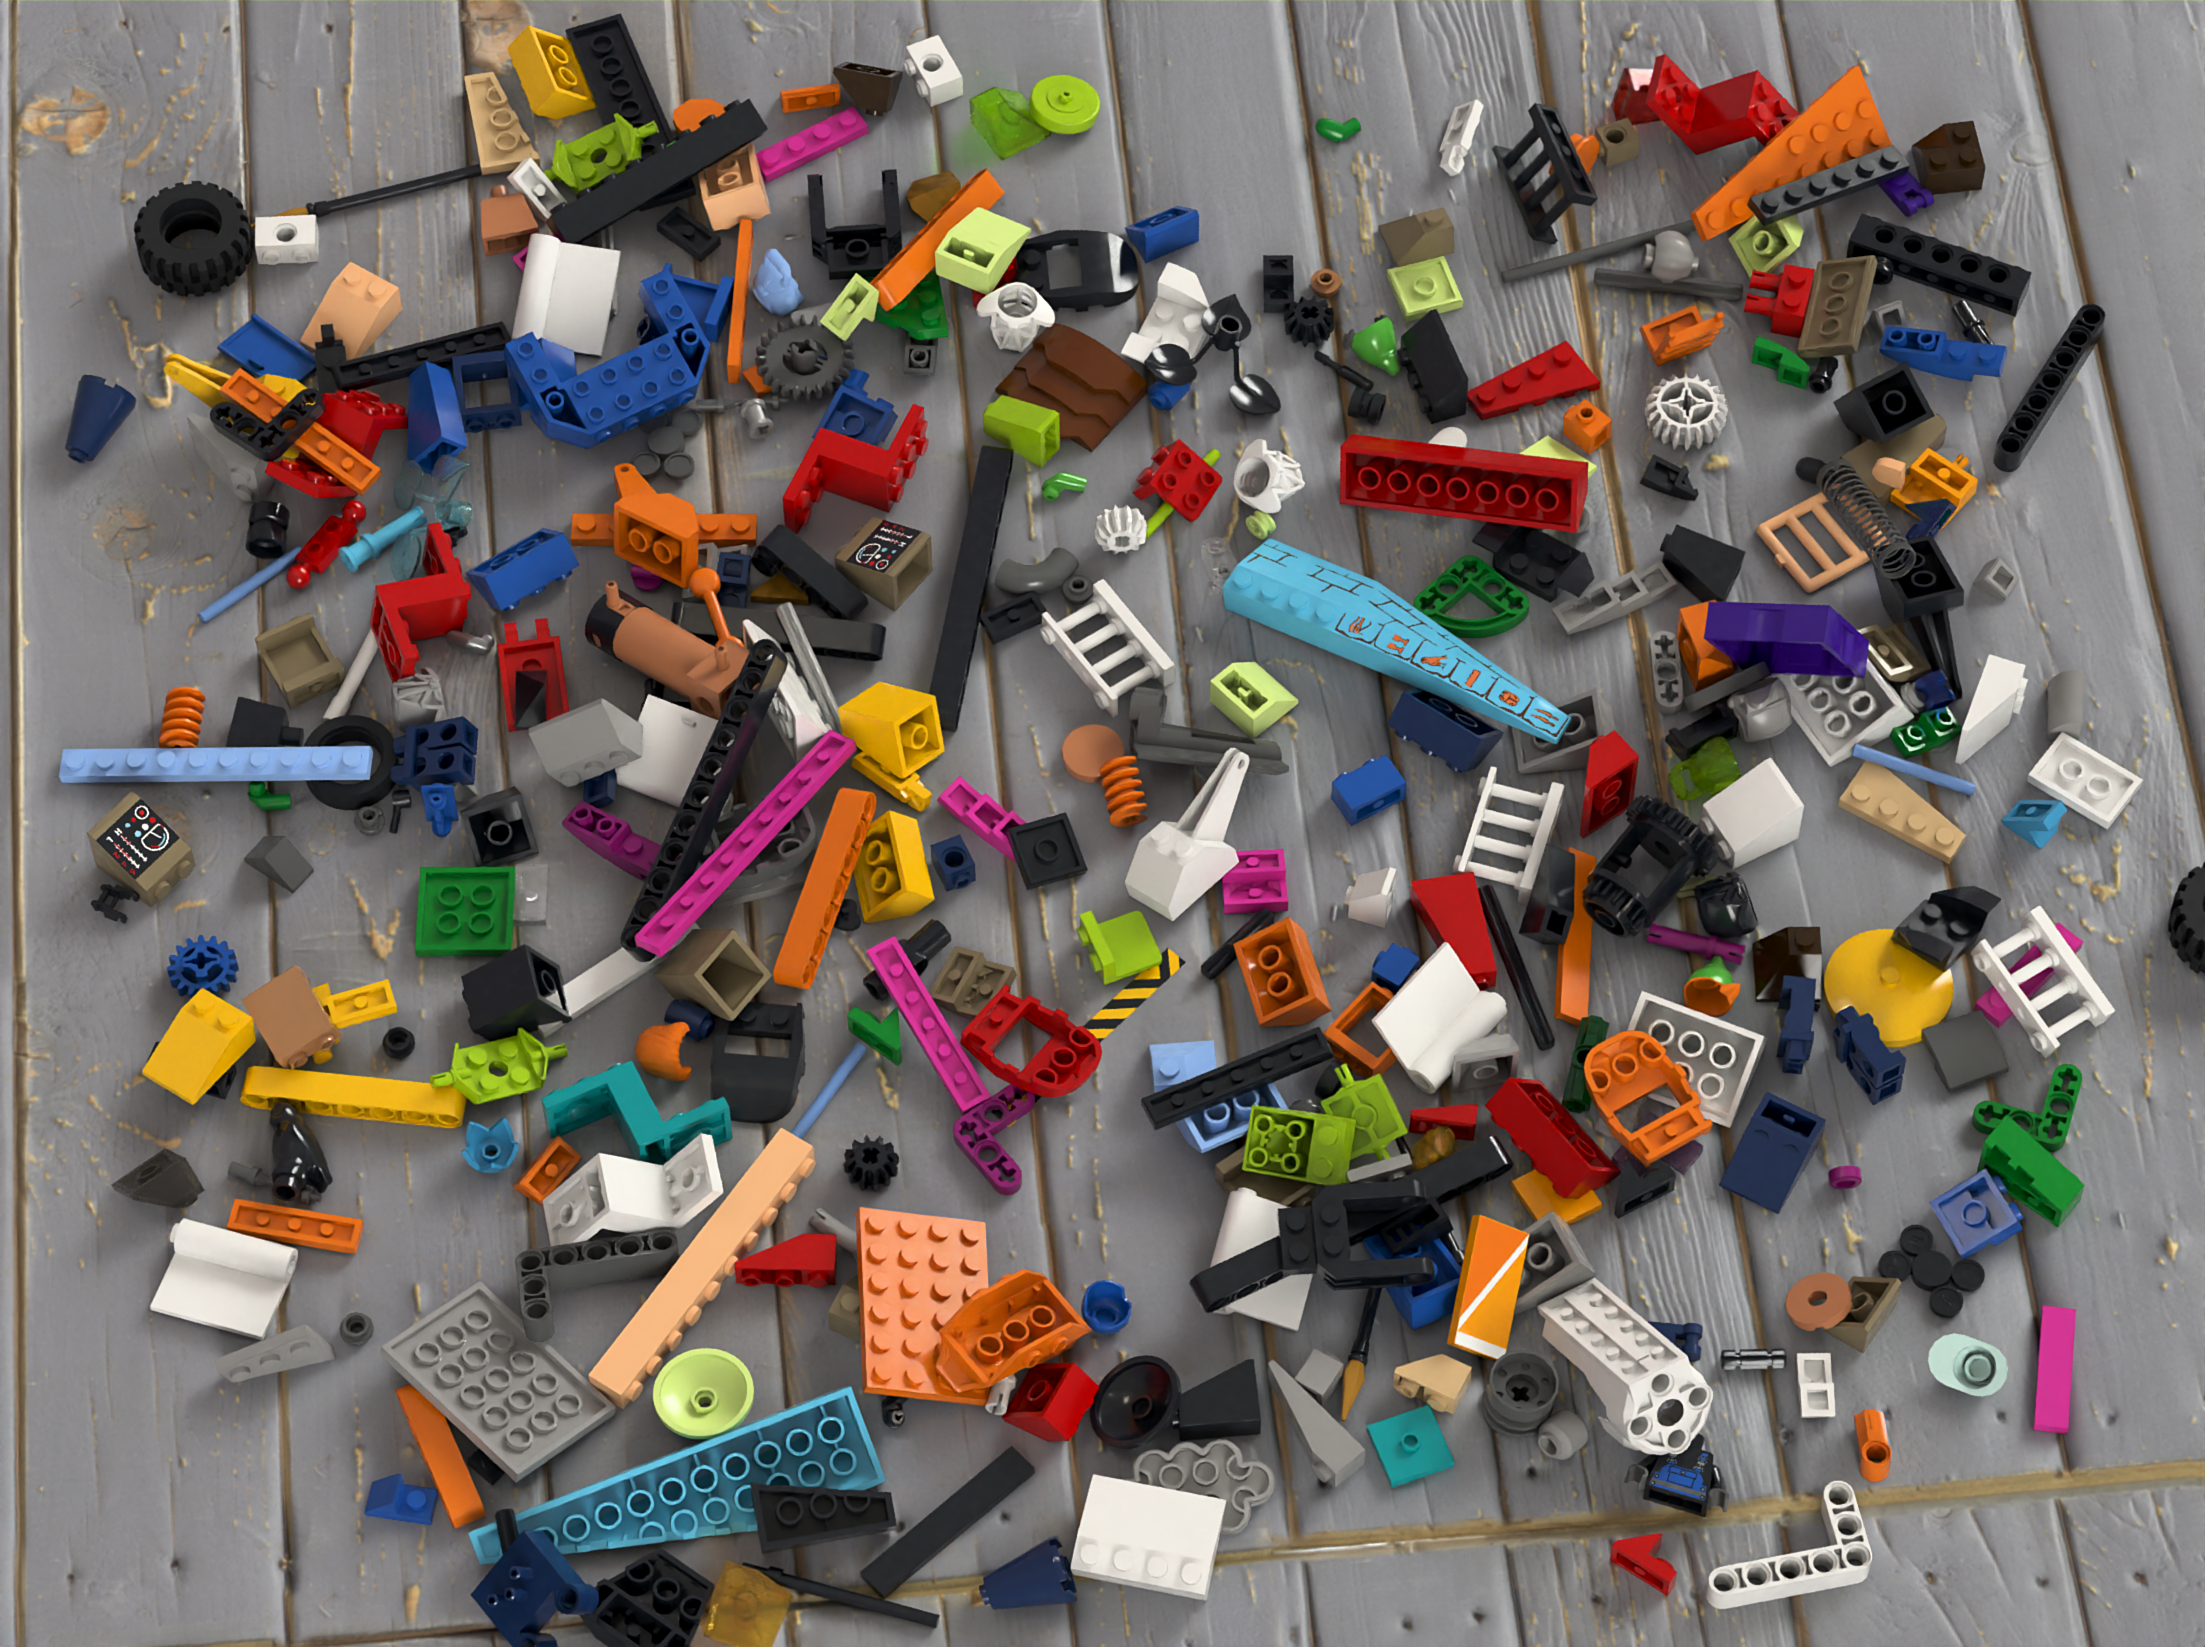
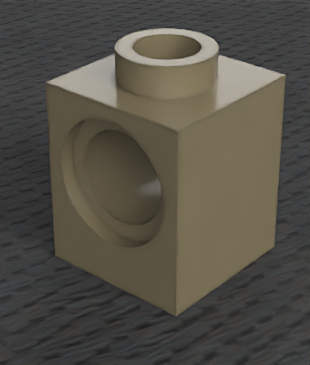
M1628 117L1595 128V137L1600 145L1597 158H1601L1606 168L1639 156L1640 137Z

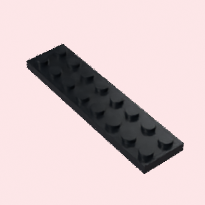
M621 13L566 29V38L569 41L603 126L605 127L615 122L613 114L616 113L621 115L633 128H639L654 120L659 132L643 139L641 161L651 157L649 152L660 144L665 143L667 146L675 141ZM692 178L639 208V211L642 212L695 196L696 188Z

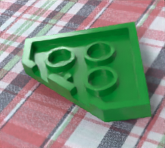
M930 271L892 309L885 311L877 302L876 321L893 329L899 326L909 331V336L917 340L949 337L939 275L936 274V271ZM863 278V279H865L868 283H870L874 278Z

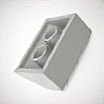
M603 698L529 728V736L548 775L567 787L576 786L583 781L600 776L607 771L624 766L642 757L643 725Z

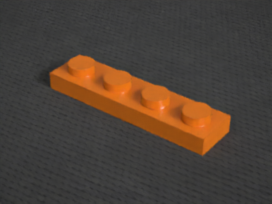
M235 1198L226 1228L229 1231L259 1239L356 1255L364 1229V1222L362 1219Z

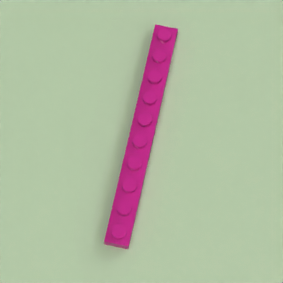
M829 730L635 935L636 945L662 958L857 750L855 741Z

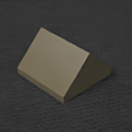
M1852 1276L1847 1283L1852 1294L1850 1312L1843 1321L1834 1327L1825 1330L1823 1327L1820 1328L1857 1351L1864 1353L1896 1306L1902 1282L1898 1278Z

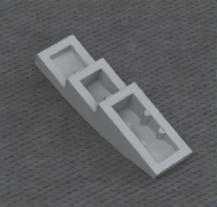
M1662 561L1638 574L1632 570L1609 584L1604 579L1586 589L1579 598L1574 596L1554 607L1552 612L1567 635L1625 616L1678 590L1674 578Z

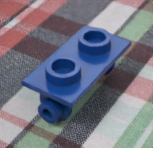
M442 783L421 785L427 821H432V831L436 836L445 837L451 831L452 821H459L453 785Z

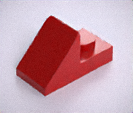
M1658 1533L1615 1541L1612 1545L1610 1561L1668 1596L1675 1586L1677 1571L1674 1570L1668 1561L1662 1558H1654L1661 1547L1663 1534Z

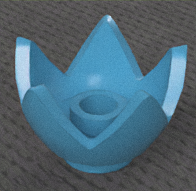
M505 1117L498 1120L490 1128L475 1122H469L466 1131V1148L461 1151V1154L468 1164L477 1171L494 1174L508 1168L514 1161L519 1150V1143L514 1140L512 1128ZM491 1151L497 1152V1154L494 1156L486 1155L488 1152Z

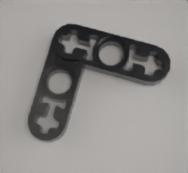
M307 388L299 392L267 425H264L229 402L215 405L210 411V419L214 428L219 433L259 459L269 462L281 457L323 414L326 405L321 393L317 389ZM230 416L231 419H232L233 425H232L231 422H230L229 420H227L226 418H228V417ZM289 420L297 421V424L292 429H282L285 422ZM246 427L254 428L253 433L249 436L242 437L239 435L241 430Z

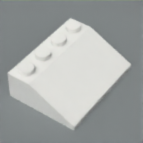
M749 619L742 621L745 649L750 651L757 641L770 639L784 653L780 644ZM787 652L784 654L787 657L788 665L767 713L797 765L832 728L828 723L824 724L820 718L822 717L820 707L815 699L810 700L807 694L809 692L807 684L802 676L798 677L796 675L793 658ZM770 655L769 657H767V659H766L765 661H768L769 659H771V657H772L773 655Z
M1867 656L1865 678L1799 674H1771L1764 678L1778 677L1785 685L1791 699V715L1830 767L1851 757L1855 743L1870 747L1888 738L1893 728L1905 725L1915 717L1869 656Z
M1642 991L1627 1031H1641L1655 1038L1666 1049L1665 1054L1675 1065L1680 1064L1687 1073L1685 1078L1701 1100L1699 1110L1704 1119H1711L1712 1122L1731 1128L1757 1069L1768 1038ZM1666 1085L1646 1095L1648 1098L1675 1108L1681 1106Z
M1093 1474L1070 1567L1072 1574L1207 1601L1226 1500Z

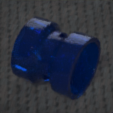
M1944 670L1929 673L1915 682L1918 691L1926 696L1923 703L1927 711L1946 707L1956 700L1953 691L1946 688L1948 679Z

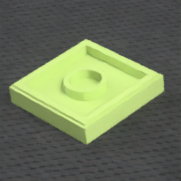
M1444 256L1387 270L1388 281L1406 322L1421 319L1433 309H1437L1440 314L1463 308V299Z

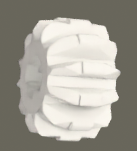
M1115 505L1113 510L1104 509L1103 515L1096 517L1095 538L1098 544L1102 546L1103 551L1112 550L1114 555L1122 551L1127 554L1128 550H1138L1139 545L1145 543L1147 523L1144 515L1140 514L1139 509L1134 508L1130 510L1128 505L1123 508H1118Z

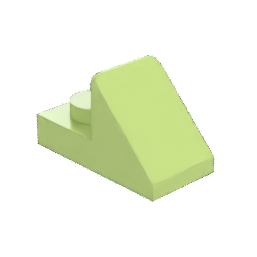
M855 273L820 322L839 338L846 341L863 317L873 322L879 290Z

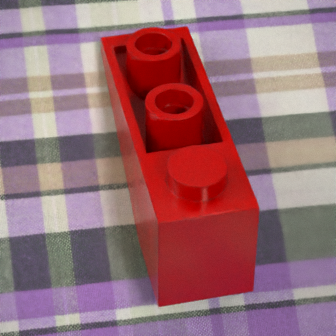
M801 1234L736 1261L734 1267L736 1283H743L746 1286L776 1284L781 1287L801 1284L816 1288L836 1285V1234Z

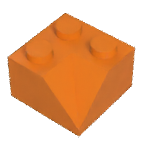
M1709 601L1679 609L1676 631L1679 654L1695 693L1732 676L1733 671H1736V664L1731 661L1730 657L1704 639Z

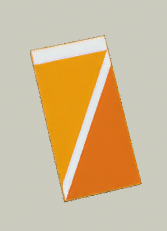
M1472 1215L1447 1339L1448 1345L1494 1362L1506 1353L1529 1239L1528 1233L1482 1215Z

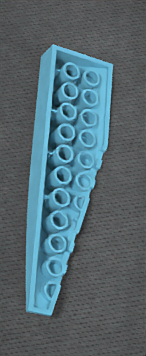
M845 1386L740 1426L717 1437L706 1439L516 1513L515 1518L519 1535L522 1531H543L561 1554L581 1553L758 1531L750 1483L809 1488L820 1487L839 1490H866L886 1482L853 1390L851 1386ZM496 1522L468 1532L479 1564L497 1563L503 1556Z

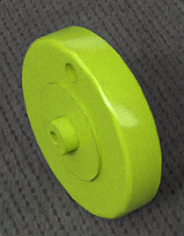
M1053 75L1038 81L1032 88L1029 100V110L1035 121L1044 128L1061 134H1076L1091 128L1098 119L1101 106L1099 95L1090 84L1069 75Z

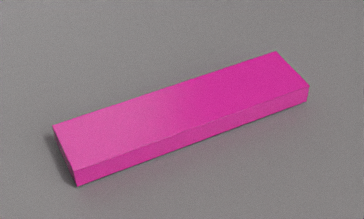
M2042 1306L2033 1430L2067 1434L2076 1309Z

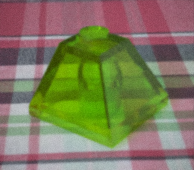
M993 87L969 99L970 122L1001 161L1051 136V131L1041 126L1032 117L1029 103L1020 92Z

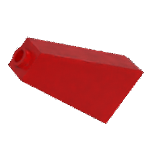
M1474 872L1411 881L1410 902L1436 946L1439 948L1444 942L1449 943L1480 991L1495 987L1497 968Z

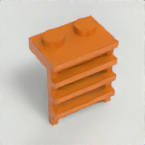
M1696 305L1645 324L1639 330L1657 367L1711 346V341L1716 339L1715 335L1720 333L1719 329L1724 327L1722 319L1725 316L1721 311L1716 313L1713 318L1703 321Z

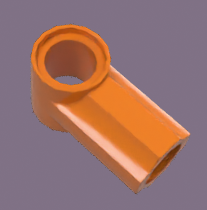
M1876 1409L1863 1410L1861 1413L1854 1415L1860 1456L1859 1471L1870 1482L1883 1481L1889 1474L1892 1450L1887 1440L1883 1412H1878ZM1869 1459H1879L1882 1462L1874 1463Z

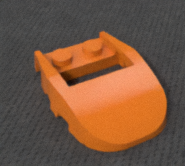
M1629 1030L1608 1038L1590 1050L1584 1062V1081L1593 1103L1612 1136L1647 1168L1651 1166L1652 1162L1702 1134H1708L1713 1123L1711 1119L1705 1121L1700 1112L1701 1100L1696 1091H1693L1685 1078L1687 1073L1680 1064L1675 1065L1665 1054L1666 1049L1655 1038L1641 1031ZM1664 1085L1668 1087L1681 1105L1632 1134L1627 1129H1624L1614 1115L1617 1111Z

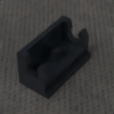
M1719 702L1715 704L1716 709L1712 710V713L1679 731L1675 727L1669 730L1670 734L1665 737V741L1684 765L1737 737L1739 719L1731 713L1724 703Z

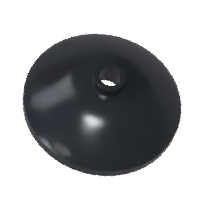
M1148 1355L1130 1358L1114 1367L1098 1385L1099 1389L1093 1398L1094 1401L1090 1407L1092 1428L1104 1443L1117 1449L1138 1448L1153 1441L1172 1422L1180 1404L1181 1383L1176 1371L1163 1359Z

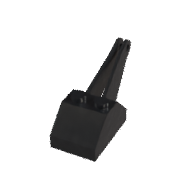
M1932 535L1906 540L1916 553V562L1906 575L1897 579H1887L1880 574L1873 563L1883 606L1893 624L1910 620L1937 680L1943 700L1951 702L1952 694L1955 700L1962 699V687L1958 676L1948 611L1964 605V590ZM1891 544L1881 546V547L1878 549V552L1883 551L1885 548H1887V547L1890 546ZM1900 549L1894 556L1885 559L1883 563H1891L1897 560L1905 549ZM1909 550L1906 551L1905 555L1898 562L1882 566V568L1894 569L1899 567L1907 560ZM1908 562L1900 569L1886 573L1898 572L1899 570L1903 569L1908 564ZM1932 615L1943 663L1926 616Z

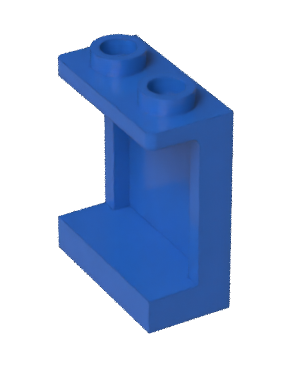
M665 263L663 270H669L707 340L718 343L732 308L735 278L723 275L719 285L675 275L673 274L672 264ZM644 306V313L648 314V317L651 318L647 309Z

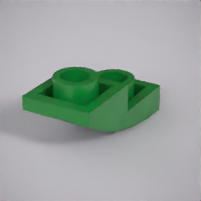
M1946 706L1922 713L1916 722L1893 728L1889 737L1903 757L1908 759L1952 740L1961 734L1962 727Z

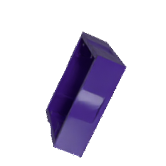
M1709 601L1704 639L1716 649L1728 655L1731 661L1742 670L1765 661L1771 674L1865 678L1869 640L1830 605Z

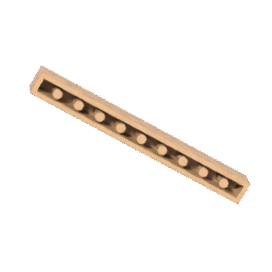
M780 1128L589 1373V1382L610 1402L624 1410L630 1401L634 1402L640 1396L643 1384L650 1375L655 1376L668 1351H674L678 1347L682 1339V1333L689 1325L693 1326L698 1321L706 1302L715 1299L726 1276H732L735 1273V1262L739 1261L746 1251L750 1252L756 1246L759 1234L765 1226L770 1227L778 1215V1209L784 1201L788 1203L795 1195L797 1185L802 1178H808L816 1165L814 1147L783 1128Z

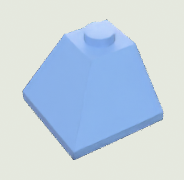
M1214 1040L1149 1045L1153 1094L1216 1069Z

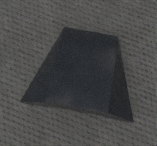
M660 1548L626 1566L625 1571L609 1580L604 1578L597 1582L595 1588L599 1596L598 1606L591 1614L580 1615V1617L594 1637L608 1647H690L715 1584Z

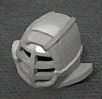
M422 668V675L417 673L413 676L405 677L393 682L391 686L392 713L397 727L404 733H406V727L415 725L418 728L424 724L447 720L439 677L431 668Z
M1778 677L1767 678L1733 693L1727 700L1728 707L1733 710L1734 716L1739 719L1738 730L1741 740L1746 742H1754L1776 736L1785 731L1791 724V699L1785 685Z

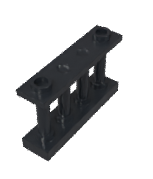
M1534 103L1528 110L1533 121V128L1513 149L1495 145L1492 150L1497 159V165L1502 170L1528 228L1530 237L1536 241L1555 244L1558 240L1551 227L1552 224L1573 203L1592 206L1598 198L1557 108ZM1540 138L1544 149L1525 169L1521 157ZM1550 160L1554 167V172L1535 191L1531 180ZM1561 183L1564 189V196L1545 213L1541 202Z

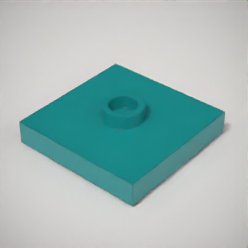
M1430 1405L1367 1425V1434L1391 1488L1454 1467L1455 1461Z

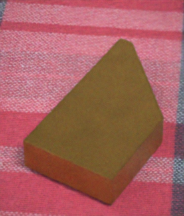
M780 573L751 592V602L777 604L790 602L792 605L807 606L809 604V598Z

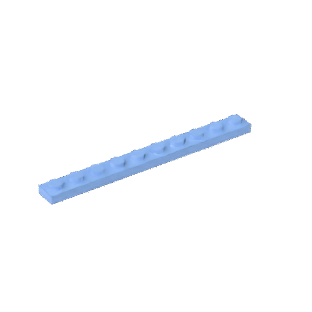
M371 746L63 749L59 778L62 783L370 780L373 751Z

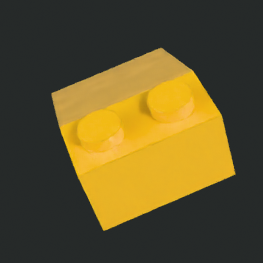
M201 988L181 1008L143 1068L142 1075L194 1105L256 1042L253 1018Z

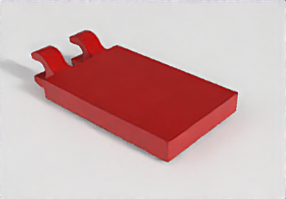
M547 618L535 619L537 639L519 641L516 622L505 623L506 643L497 644L509 732L519 731L515 729L516 671H548L547 721L569 712L559 636L550 637Z

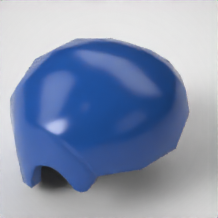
M1110 1280L1095 1281L1086 1289L1081 1303V1314L1087 1325L1092 1330H1095V1332L1101 1334L1116 1333L1128 1324L1132 1303L1127 1300L1125 1289L1121 1284Z

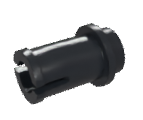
M1834 356L1820 357L1815 372L1809 376V386L1814 392L1825 393L1832 387L1831 379L1839 365L1838 360Z

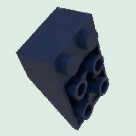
M1766 1092L1754 1112L1719 1186L1779 1214L1821 1142L1826 1120Z

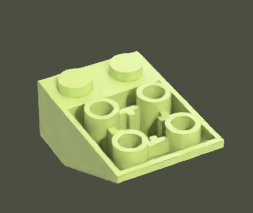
M977 207L948 231L935 251L936 274L988 295L992 293L1031 232V228Z

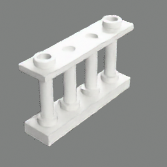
M1104 579L1093 584L1092 603L1056 623L1047 611L1042 614V628L1040 632L1045 642L1049 645H1054L1091 690L1097 705L1101 709H1106L1112 717L1118 715V697L1148 679L1157 678L1164 687L1175 681V664ZM1096 614H1104L1109 620L1107 626L1076 644H1073L1065 634L1068 630ZM1114 635H1121L1125 639L1127 646L1093 666L1082 655ZM1133 656L1136 658L1140 657L1145 667L1112 687H1109L1100 677V675Z
M1491 766L1488 777H1482L1480 780L1477 795L1481 796L1463 855L1456 856L1452 873L1474 872L1475 876L1513 885L1514 889L1519 890L1518 903L1527 905L1545 845L1550 843L1563 802L1565 785L1552 782L1549 794L1543 792L1542 795L1496 784L1497 768ZM1495 796L1539 807V811L1543 812L1541 819L1535 818L1534 821L1488 810L1491 797ZM1483 822L1531 833V837L1535 838L1533 845L1527 844L1526 847L1480 836ZM1475 848L1522 859V863H1525L1526 867L1524 872L1518 871V873L1471 862Z
M2038 906L2031 910L2020 922L2023 930L1993 948L1984 939L1972 950L1971 955L1976 967L1986 974L2028 1033L2032 1046L2041 1052L2046 1059L2060 1046L2056 1039L2057 1037L2085 1020L2091 1021L2096 1028L2104 1023L2115 1012V1009L2041 906ZM2028 941L2034 942L2041 951L2042 956L2010 974L2000 958ZM2048 967L2053 968L2061 982L2029 1001L2018 985ZM2065 994H2071L2080 1008L2048 1028L2038 1014V1011Z

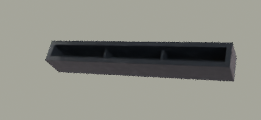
M737 99L724 107L725 113L717 118L714 114H711L700 121L699 125L701 127L691 132L688 128L674 137L676 142L668 147L665 143H662L649 152L651 157L641 161L640 158L633 160L625 166L627 171L617 176L613 172L600 181L601 186L592 191L590 187L582 190L575 195L576 201L568 206L565 202L555 206L550 210L552 215L547 219L546 224L554 237L558 238L561 242L579 245L761 137L768 130L766 124L750 99L742 103Z

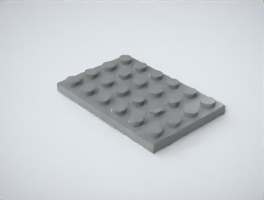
M480 1281L382 1345L380 1349L381 1357L516 1483L615 1415L616 1406L547 1342L530 1341L525 1335L523 1320Z

